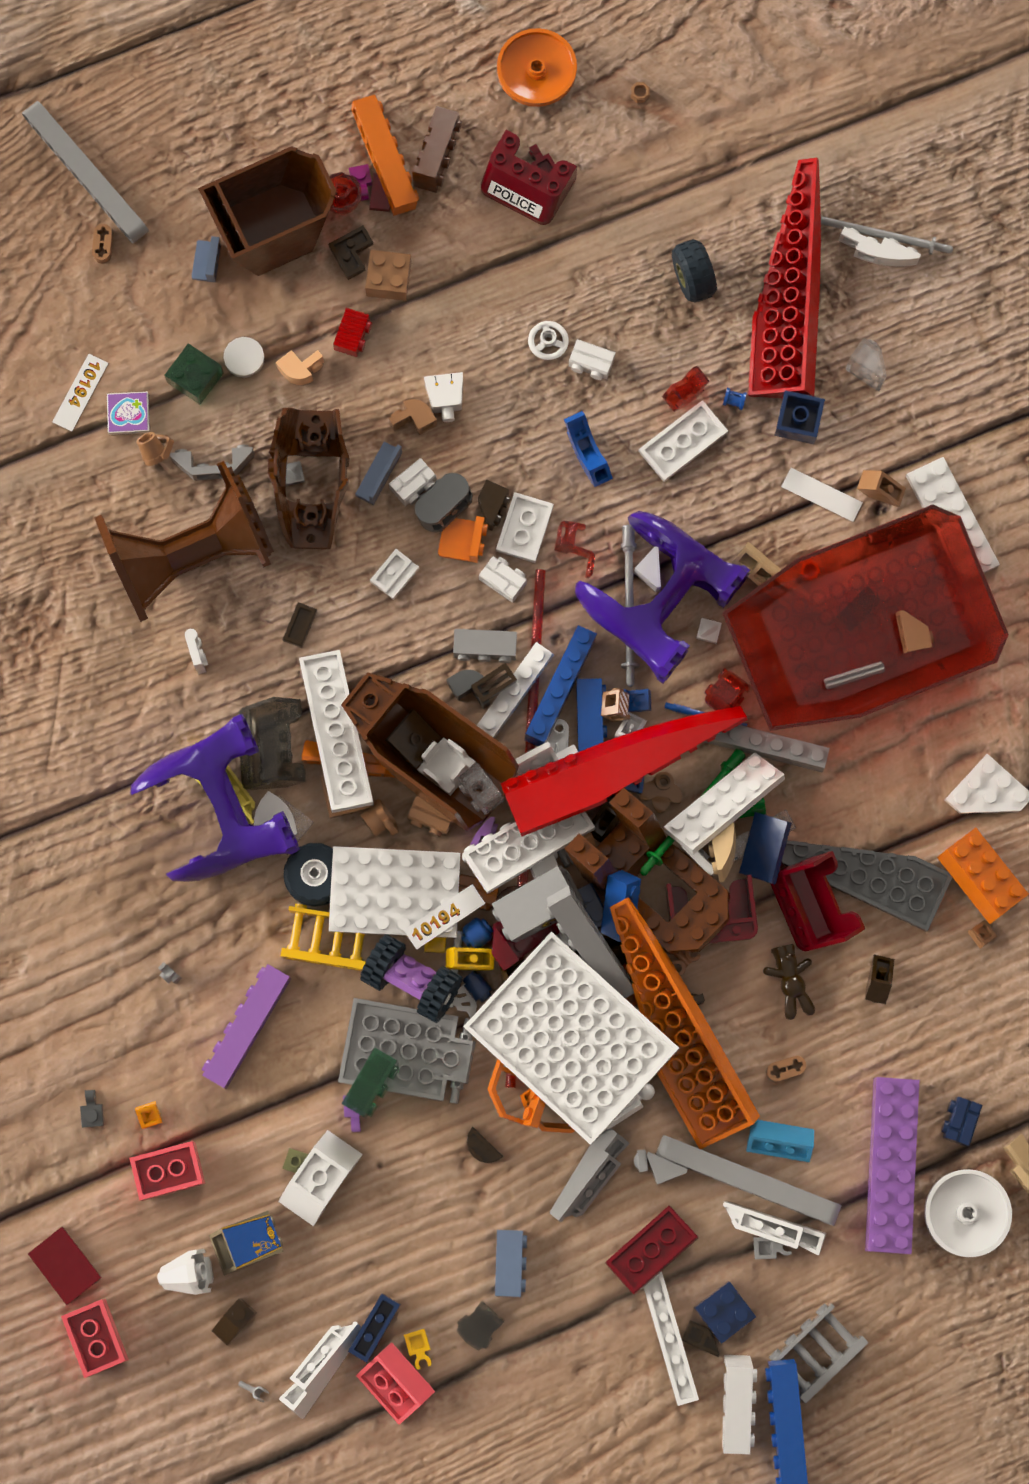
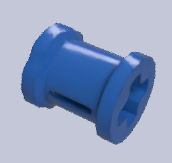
M727 387L723 405L726 406L728 404L743 410L747 392L739 393L731 391Z

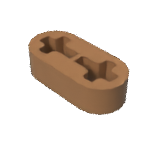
M107 224L98 225L94 230L92 255L95 261L103 264L107 263L112 256L113 232ZM103 230H106L108 235H105L104 241H102L100 234L103 233ZM101 246H104V251L107 253L103 254V257H99L98 254L101 252Z
M800 1056L789 1057L770 1064L767 1067L766 1075L773 1082L789 1079L802 1074L806 1070V1062ZM793 1060H796L797 1063H802L798 1072L796 1069L788 1070L787 1066L792 1065ZM773 1066H776L777 1069H785V1072L779 1074V1078L770 1073L773 1071Z

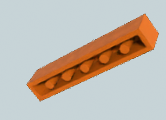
M376 95L354 100L351 111L393 216L415 210L419 196L417 190L412 188L411 175L404 168L405 161L403 155L398 153L397 140L390 133L391 126L389 120L384 118V109L381 101L377 100Z

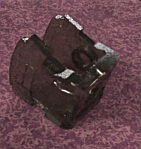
M482 1300L470 1316L465 1315L457 1321V1332L466 1343L476 1350L487 1349L493 1339L491 1335L505 1322V1319L500 1317Z

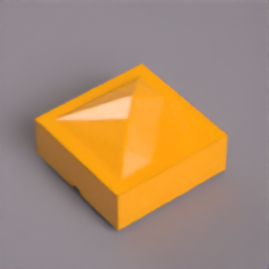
M156 1101L135 1108L142 1129L162 1123Z

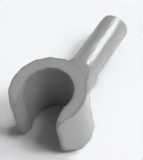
M240 1381L238 1386L250 1391L253 1397L260 1402H265L260 1399L262 1392L269 1394L266 1389L260 1386L255 1388L243 1381Z

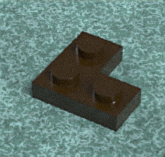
M364 225L328 244L348 280L366 271L357 253L374 244Z

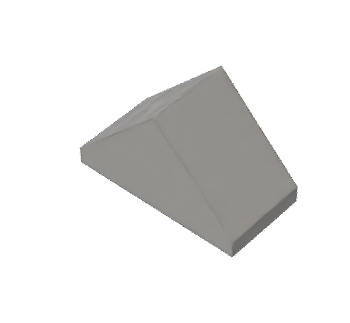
M647 1152L646 1154L657 1185L687 1173L688 1169L653 1153Z

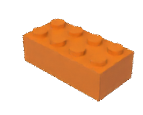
M974 828L937 857L989 924L1029 895L977 828Z

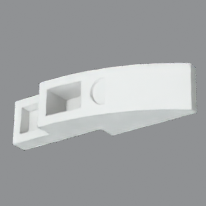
M844 227L839 238L840 242L856 249L854 257L874 264L894 267L917 265L921 256L916 249L905 247L893 238L888 239L884 237L880 244L875 238L865 237L853 228L848 229Z

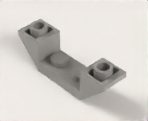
M238 445L237 448H232L233 464L225 462L227 468L231 466L235 475H238L254 458L253 448L248 445ZM178 449L170 453L172 462L194 481L223 479L217 465L209 466V464L202 463L194 467L191 451Z

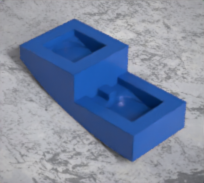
M623 689L624 692L630 694L628 712L651 711V690L628 691Z

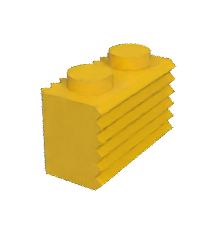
M447 948L445 967L456 970H493L494 957L492 955V948Z

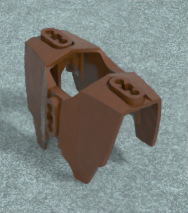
M283 408L281 415L277 417L269 450L272 458L268 459V475L274 488L277 515L282 532L290 548L331 549L340 504L349 484L347 467H349L350 458L342 435L339 409H334L333 411H314ZM314 419L320 420L318 424L312 423ZM314 436H317V441H312ZM288 456L340 457L338 489L336 490L335 501L325 504L324 500L320 499V504L312 505L301 503L300 499H297V502L287 500L286 472ZM311 517L315 518L313 521H309ZM310 535H313V538H315L313 543L308 542Z

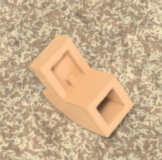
M291 350L276 362V366L290 383L305 385L313 381L311 372L315 373L320 370L324 359L317 350L301 362Z

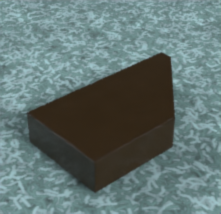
M690 1320L682 1341L719 1357L720 1354L711 1330Z

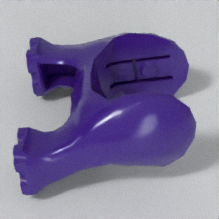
M638 511L627 517L630 525L644 540L652 546L658 547L659 551L671 558L673 575L666 586L650 603L633 607H623L598 588L583 581L576 583L575 594L588 615L605 630L631 648L652 669L657 680L664 684L684 659L690 647L685 641L674 640L668 636L662 628L664 621L680 603L691 586L708 591L717 601V604L724 609L748 578L750 569L745 565L741 566L725 562L672 522L648 512Z
M243 714L233 717L226 725L209 737L172 752L156 761L131 785L130 794L134 795L153 786L161 787L168 784L171 778L184 774L200 781L214 807L223 834L217 850L206 856H196L190 859L189 863L166 873V876L172 881H200L222 875L258 858L278 854H293L300 850L284 811L275 814L271 820L262 825L253 826L248 823L226 773L227 765L234 758L244 755L251 756L259 752L257 743Z

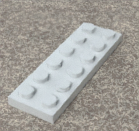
M944 457L906 474L907 480L961 583H965L1000 565Z
M753 753L663 827L664 832L694 855L783 782L785 776L757 753Z

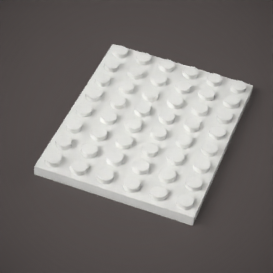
M553 932L539 944L463 1026L590 1145L595 1142L679 1050L676 1044Z

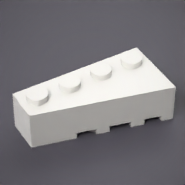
M724 1355L727 1372L724 1374V1391H726V1395L723 1396V1412L725 1413V1416H723L722 1434L723 1453L750 1454V1447H754L755 1436L751 1434V1425L755 1426V1412H752V1404H756V1391H753V1382H757V1369H753L750 1356Z

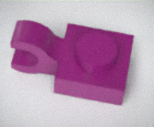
M369 165L350 167L349 173L352 188H359L361 201L369 200L367 187L372 186Z

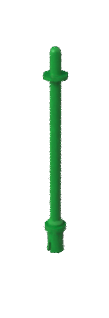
M735 749L727 761L722 762L720 773L702 795L740 765L743 759L746 758L743 751ZM669 835L655 852H647L648 861L640 869L642 876H646L654 865L661 866L663 864L661 857L675 841Z

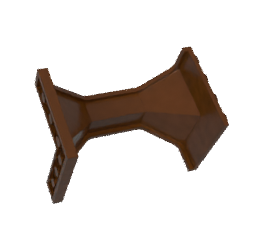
M224 461L218 463L217 466L225 482V489L212 515L208 520L163 540H155L117 532L108 528L102 514L94 517L109 557L140 622L148 619L145 612L146 608L176 577L222 556L256 555L259 557L263 568L271 565L268 557L271 556L274 550L253 501L240 475H235L232 467L227 468Z

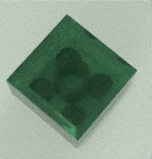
M188 343L164 376L168 384L201 405L224 372L219 363Z

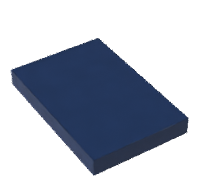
M755 812L739 873L746 876L751 875L753 878L776 884L792 823Z

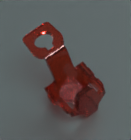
M562 521L558 527L554 550L566 554L571 552L588 558L585 578L589 579L593 574L595 554L590 550L574 546L576 531H584L586 525L572 521ZM562 527L566 528L564 537H561Z

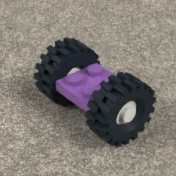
M385 934L380 938L379 943H376L375 948L372 949L370 956L367 958L360 980L378 991L384 989L388 983L393 984L420 1000L417 1013L438 1023L450 1008L451 1003H453L463 977L445 966H442L437 972L430 967L424 966L414 958L404 954L406 944Z

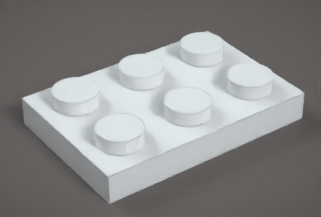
M514 492L496 551L536 563L554 504Z

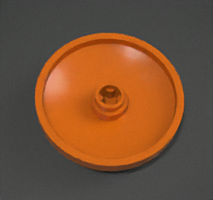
M541 28L521 31L507 40L500 50L497 60V75L500 85L507 95L523 105L541 107L553 104L570 91L576 79L577 60L571 45L562 36L553 31Z

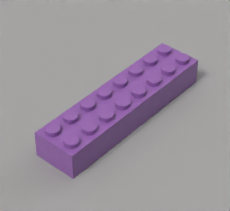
M885 1077L873 1078L865 1251L912 1254L920 1080Z

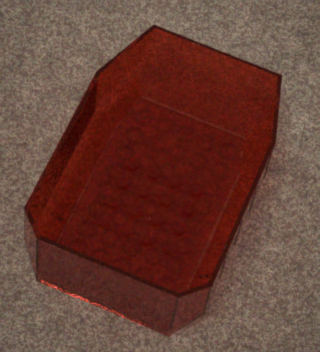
M934 504L794 560L722 612L770 731L850 721L886 708L997 663L1009 635L961 516ZM904 610L927 625L934 637L932 647L904 653L895 613ZM877 662H882L885 671L883 673L831 689H826L824 679Z

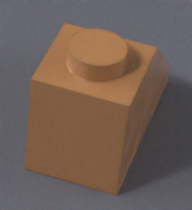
M863 470L857 487L859 491L869 498L896 507H900L906 490L904 486L883 471Z
M904 610L895 613L904 653L932 647L934 637L927 625Z

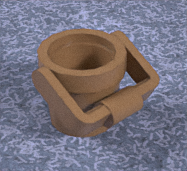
M154 432L145 433L137 440V445L143 456L142 459L147 466H153L163 460H167L174 444V440L167 435L155 434Z

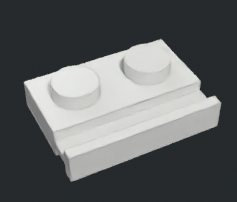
M395 549L370 579V582L394 600L419 570V566Z

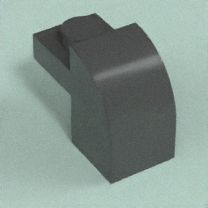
M462 670L447 679V684L457 700L472 692L483 709L490 705V700L482 704L471 688L472 684L484 677L479 672ZM487 691L484 694H482L483 697L489 694V692Z

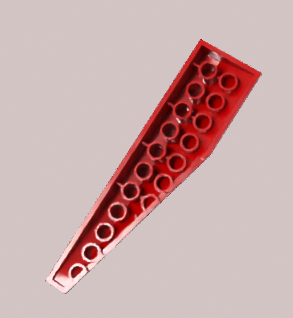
M817 157L798 160L791 184L793 186L792 191L786 201L788 204L785 215H782L780 232H777L768 263L770 265L768 274H765L762 294H759L757 301L759 305L757 311H754L748 396L783 399L785 390L814 396L821 267L819 159Z
M738 706L671 720L616 737L575 754H569L565 758L549 762L545 766L529 770L525 774L509 778L500 784L520 834L525 836L606 803L607 797L613 794L617 795L631 783L637 785L642 782L645 775L649 774L652 776L680 760L681 754L687 751L692 753L698 749L697 745L704 741L709 743L715 739L719 732L726 733L748 719L742 707Z

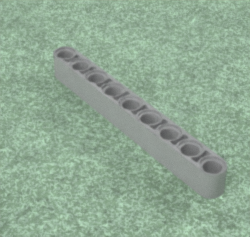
M36 101L22 112L23 117L131 243L134 244L149 232L138 215L39 101Z
M665 1135L662 1136L655 1154L682 1167L832 1226H835L842 1207L835 1202Z

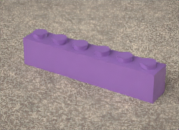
M267 964L266 968L262 967L258 972L256 978L259 980L255 986L251 985L245 995L248 997L244 1005L240 1004L235 1012L236 1019L233 1023L229 1022L224 1030L226 1035L223 1041L217 1042L213 1049L215 1053L211 1060L208 1059L202 1068V1071H204L202 1076L225 1089L229 1086L291 980L288 975Z

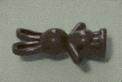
M794 944L771 949L778 969L765 967L763 973L768 976L782 978L781 989L785 995L786 1019L792 1020L797 1014L796 998L803 1012L808 1016L815 1013V1006L805 992V981L798 975L812 964V960L806 958L797 965Z

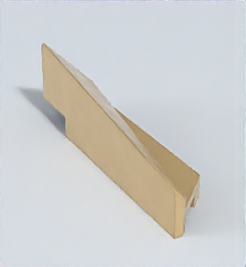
M747 542L734 559V564L745 565L750 569L748 578L795 615L815 612L822 613L824 610V606L751 543Z

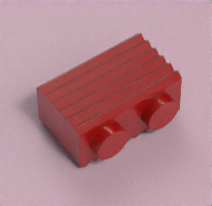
M346 308L333 343L334 350L357 357L359 352H363L366 341L363 339L365 334H369L372 328L370 315Z

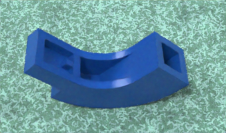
M583 411L564 419L568 430L567 435L574 452L593 486L596 487L613 479L608 462L602 456L594 441Z

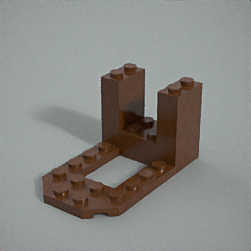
M625 788L609 802L620 824L597 847L579 833L564 848L581 876L587 882L592 883L594 888L604 897L608 875L623 870L637 877L640 874V869L648 861L647 852H655L666 839V835L654 813ZM672 843L661 857L663 865L697 894L669 923L640 898L637 908L661 946L669 954H679V952L686 951L691 953L700 952L729 922V892Z

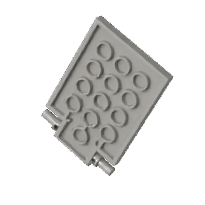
M354 998L338 1083L444 1101L448 1080L451 1081L450 1087L452 1088L450 1103L458 1104L460 1090H463L464 1083L468 1084L476 1042L472 1041L473 1035L464 1027L463 1031L460 1032L459 1038H455L458 1016L445 1014L438 1023H435L417 1013V1009ZM465 1018V1020H464V1025H465L470 1019Z

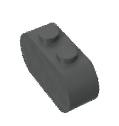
M457 473L445 474L442 478L435 481L431 489L419 497L415 504V513L423 528L430 532L443 531L472 503L473 494L467 480Z

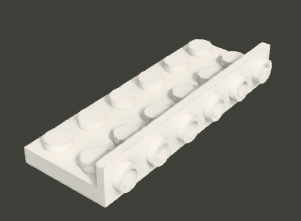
M586 812L525 836H521L516 822L512 824L507 823L496 834L490 833L486 835L482 842L476 846L472 844L465 848L462 860L464 863L467 862L488 894L565 848L579 833L585 836L593 831L595 826Z

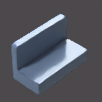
M211 236V242L197 241L192 270L193 280L216 282L222 245L220 237Z

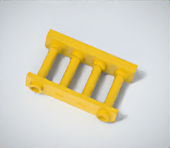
M295 904L294 907L289 906V912L295 913L290 945L287 948L281 949V958L363 971L366 961H362L361 952L365 934L356 933L353 954L350 955V959L341 957L342 954H340L343 938L342 932H335L332 952H329V955L321 954L319 947L324 919H329L330 912L307 909V905ZM304 915L316 917L311 949L309 948L308 952L300 951V947H298Z

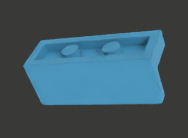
M757 1120L750 1126L746 1152L810 1162L814 1147V1130Z

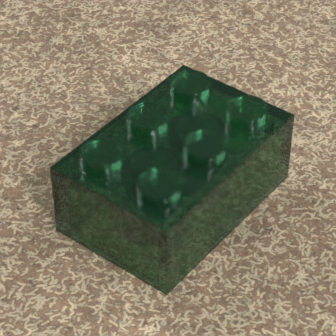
M374 1048L341 1104L364 1119L368 1116L372 1117L378 1107L375 1104L379 1097L383 1098L389 1089L386 1084L390 1078L394 1080L400 1070L398 1061L379 1049Z

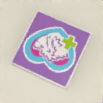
M148 392L107 394L109 435L150 432Z

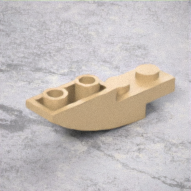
M734 822L712 839V845H708L710 857H715L716 862H712L714 875L718 874L719 882L725 881L733 865L736 851Z

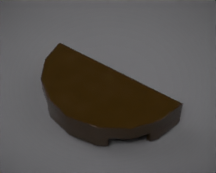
M474 1127L471 1128L467 1137V1146L475 1159L484 1163H492L504 1157Z

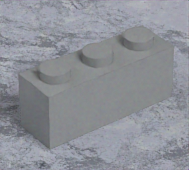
M454 629L453 656L459 661H470V658L478 659L480 662H490L491 659H495L501 663H511V660H516L517 632Z

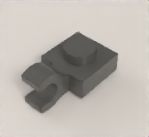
M85 1090L87 1106H80L82 1128L104 1126L103 1104L96 1105L95 1090Z

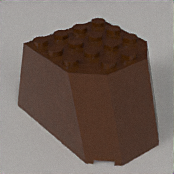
M293 146L198 188L232 260L257 276L313 252L337 192L320 156L300 151Z

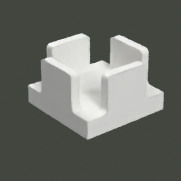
M443 737L439 743L433 741L422 754L423 763L417 770L451 796L477 763L467 755L463 748L452 740H446Z

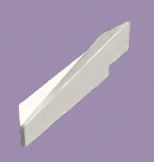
M724 1201L723 1206L726 1208L736 1229L796 1249L801 1246L816 1255L820 1254L827 1233Z
M357 1322L344 1327L339 1325L332 1326L290 1377L295 1384L279 1400L303 1419L348 1355V1350L362 1327Z

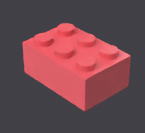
M194 1141L129 1158L140 1201L205 1184Z
M101 1299L61 1316L84 1378L129 1360L106 1299Z

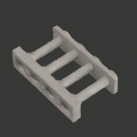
M824 1303L816 1311L818 1315L812 1321L809 1318L800 1326L802 1331L799 1334L795 1335L793 1333L784 1342L786 1346L781 1351L776 1349L769 1356L771 1361L785 1360L783 1357L793 1348L815 1372L817 1378L811 1384L798 1374L799 1391L801 1392L799 1395L804 1403H807L869 1343L863 1336L853 1337L833 1316L830 1311L835 1306L832 1303L829 1305ZM823 1318L847 1342L848 1348L843 1353L837 1352L815 1328ZM808 1333L831 1357L832 1363L827 1368L821 1367L799 1343Z

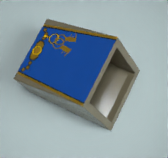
M268 1211L223 1227L209 1235L224 1276L283 1252L282 1239L277 1235L274 1228V1218L272 1215H269Z

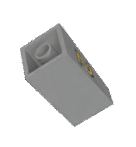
M556 866L492 903L494 907L492 913L498 922L501 921L504 927L502 932L507 940L517 943L557 923L556 918L552 919L546 910V907H548L547 897L568 885L584 908L587 907L568 870Z

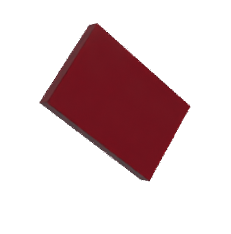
M63 1226L28 1253L66 1305H69L102 1278Z

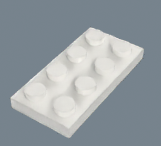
M702 400L643 445L638 452L665 482L725 436L728 430Z

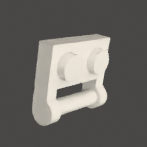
M188 629L185 632V638L193 665L198 674L205 673V666L208 665L203 649H200L202 642L196 630Z

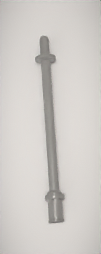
M821 215L822 225L844 229V227L848 229L853 228L861 234L883 239L884 237L888 239L893 238L901 243L927 248L931 255L933 250L945 253L953 252L951 245L936 242V237L929 241Z
M623 525V543L620 546L625 552V607H633V552L637 549V544L635 543L634 528L631 525ZM626 645V662L621 664V668L626 669V684L632 687L635 683L634 669L639 668L640 664L634 662V651Z

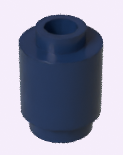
M476 970L462 980L465 984V989L475 1002L480 1000L483 1003L492 996L490 992L493 989L482 974H478Z

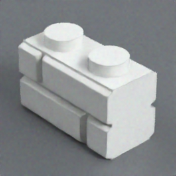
M577 339L569 359V367H572L571 370L576 373H583V371L589 373L596 380H602V378L607 380L616 352Z
M420 458L391 481L389 487L404 506L409 503L413 505L418 501L419 495L426 490L427 492L433 487L437 478L434 472Z
M493 556L479 574V580L513 603L527 584L526 575L517 568L513 570L508 567L509 563L502 557L497 559Z

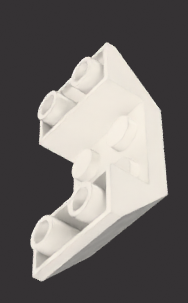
M327 1130L297 1170L278 1202L314 1226L335 1192L363 1154Z

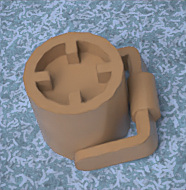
M380 799L375 800L374 805L360 815L375 837L388 829L392 836L399 833L394 817Z

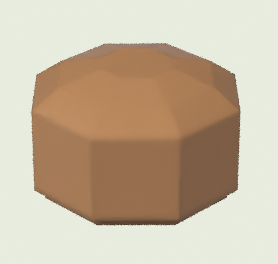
M636 82L631 87V99L636 103H644L649 99L650 87L644 82Z

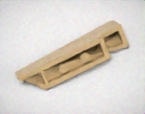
M1020 1134L1004 1146L1003 1149L1016 1165L1009 1171L1029 1195V1144L1024 1135Z

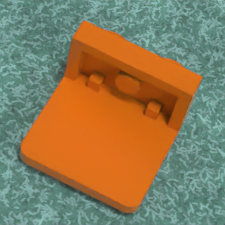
M476 516V521L455 518L441 532L438 555L444 558L478 563L479 556H483L485 544H482L483 536L486 537L488 524H485V517Z

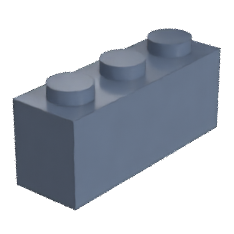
M497 1230L495 1296L521 1297V1292L526 1291V1279H522V1270H526V1257H522V1248H527V1235H523V1231Z

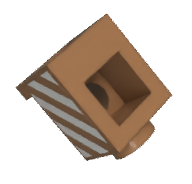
M612 688L611 691L603 692L601 716L612 722L629 720L630 694L624 692L621 688Z

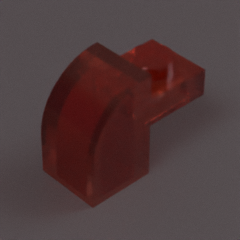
M695 366L682 380L672 384L662 397L675 412L699 397L705 391L703 388L709 383V380L700 368Z

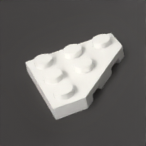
M986 754L949 794L945 801L959 814L1020 812L1029 802V790L991 756Z

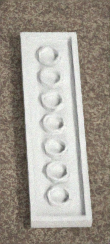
M340 650L301 657L299 662L331 811L336 813L373 805L358 730L341 706L349 695V689Z

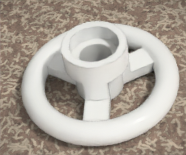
M553 321L538 323L532 328L528 337V344L532 353L544 360H553L560 357L566 351L569 343L566 330L560 324ZM549 327L555 328L561 333L563 342L557 340L556 332ZM543 328L540 335L541 343L535 346V335ZM550 337L552 340L546 341L545 338ZM552 345L560 348L552 354L540 352L545 347Z

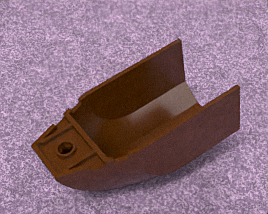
M367 672L341 704L383 767L413 793L466 832L483 823L505 796L500 783L509 778H515L519 765L506 746L428 690L411 687L409 684H401L392 679ZM411 710H415L442 739L444 737L446 740H452L463 748L467 755L477 763L451 796L419 773L417 769H413L385 741Z

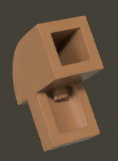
M416 399L403 401L405 410H397L389 418L393 431L412 422L418 434L421 435L437 426V419L430 407Z

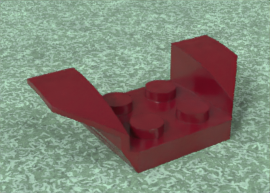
M497 921L492 925L494 931L492 955L504 971L518 962L519 958L539 946L551 932L557 935L560 933L557 923L516 943L506 939L502 932L504 927L501 921Z

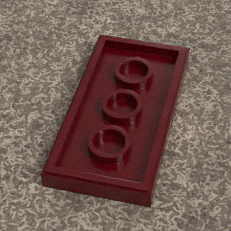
M669 1205L611 1256L605 1264L635 1296L698 1239V1236Z

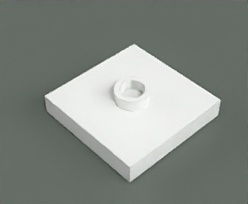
M681 846L710 876H714L712 864L707 860L710 856L702 848L693 855Z

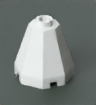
M204 1249L188 1251L161 1267L158 1273L159 1284L165 1290L194 1295L211 1292V1288H208V1285L213 1283L214 1277L211 1260L203 1255L206 1251Z

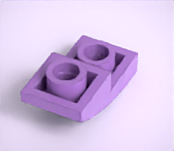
M490 817L485 821L475 834L470 845L475 844L476 846L482 842L481 838L483 839L490 833L496 834L498 824H495V817Z

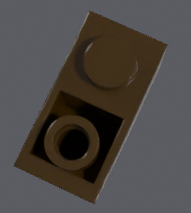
M486 479L478 496V504L483 517H485V522L488 524V529L492 531L494 526L498 527L503 516L500 513L503 507L507 508L511 497L509 496V489Z

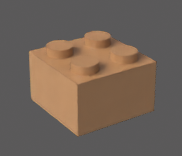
M370 250L365 286L366 296L407 301L412 264L411 254Z

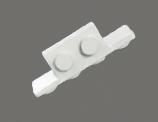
M547 741L515 759L519 765L518 775L515 777L525 774L529 770L545 766L549 762L565 758L569 754H575L578 750L575 745H571L555 754L550 743Z

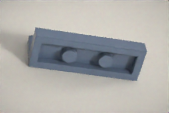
M383 442L355 493L356 497L372 505L375 504L402 454V446L397 445L394 447Z

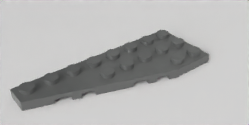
M787 840L782 864L789 867L807 858L833 851L838 862V868L834 873L826 875L830 887L925 932L929 930L952 879L948 871L916 856Z

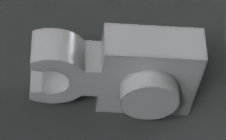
M165 962L158 967L162 972L160 976L168 984L171 981L175 984L180 981L181 977Z
M753 1237L754 1259H777L776 1252L786 1256L792 1254V1251H784L783 1244L776 1243L763 1237Z

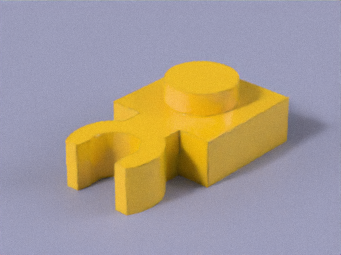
M425 1328L404 1334L409 1356L416 1354V1369H420L419 1361L421 1359L427 1361L428 1367L431 1366V1359L425 1354V1351L431 1350Z

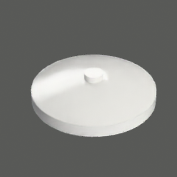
M968 1169L951 1172L933 1185L925 1202L924 1216L930 1235L941 1248L957 1256L977 1257L993 1251L1006 1238L1012 1222V1208L1006 1191L997 1180L981 1171Z

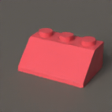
M392 1342L356 1375L399 1425L435 1392Z

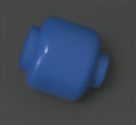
M474 918L463 926L462 932L464 936L461 938L467 947L481 948L492 940L491 933L494 931L484 918Z

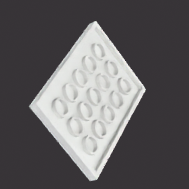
M333 846L329 932L407 936L404 929L459 893L460 853ZM457 923L436 937L456 938Z

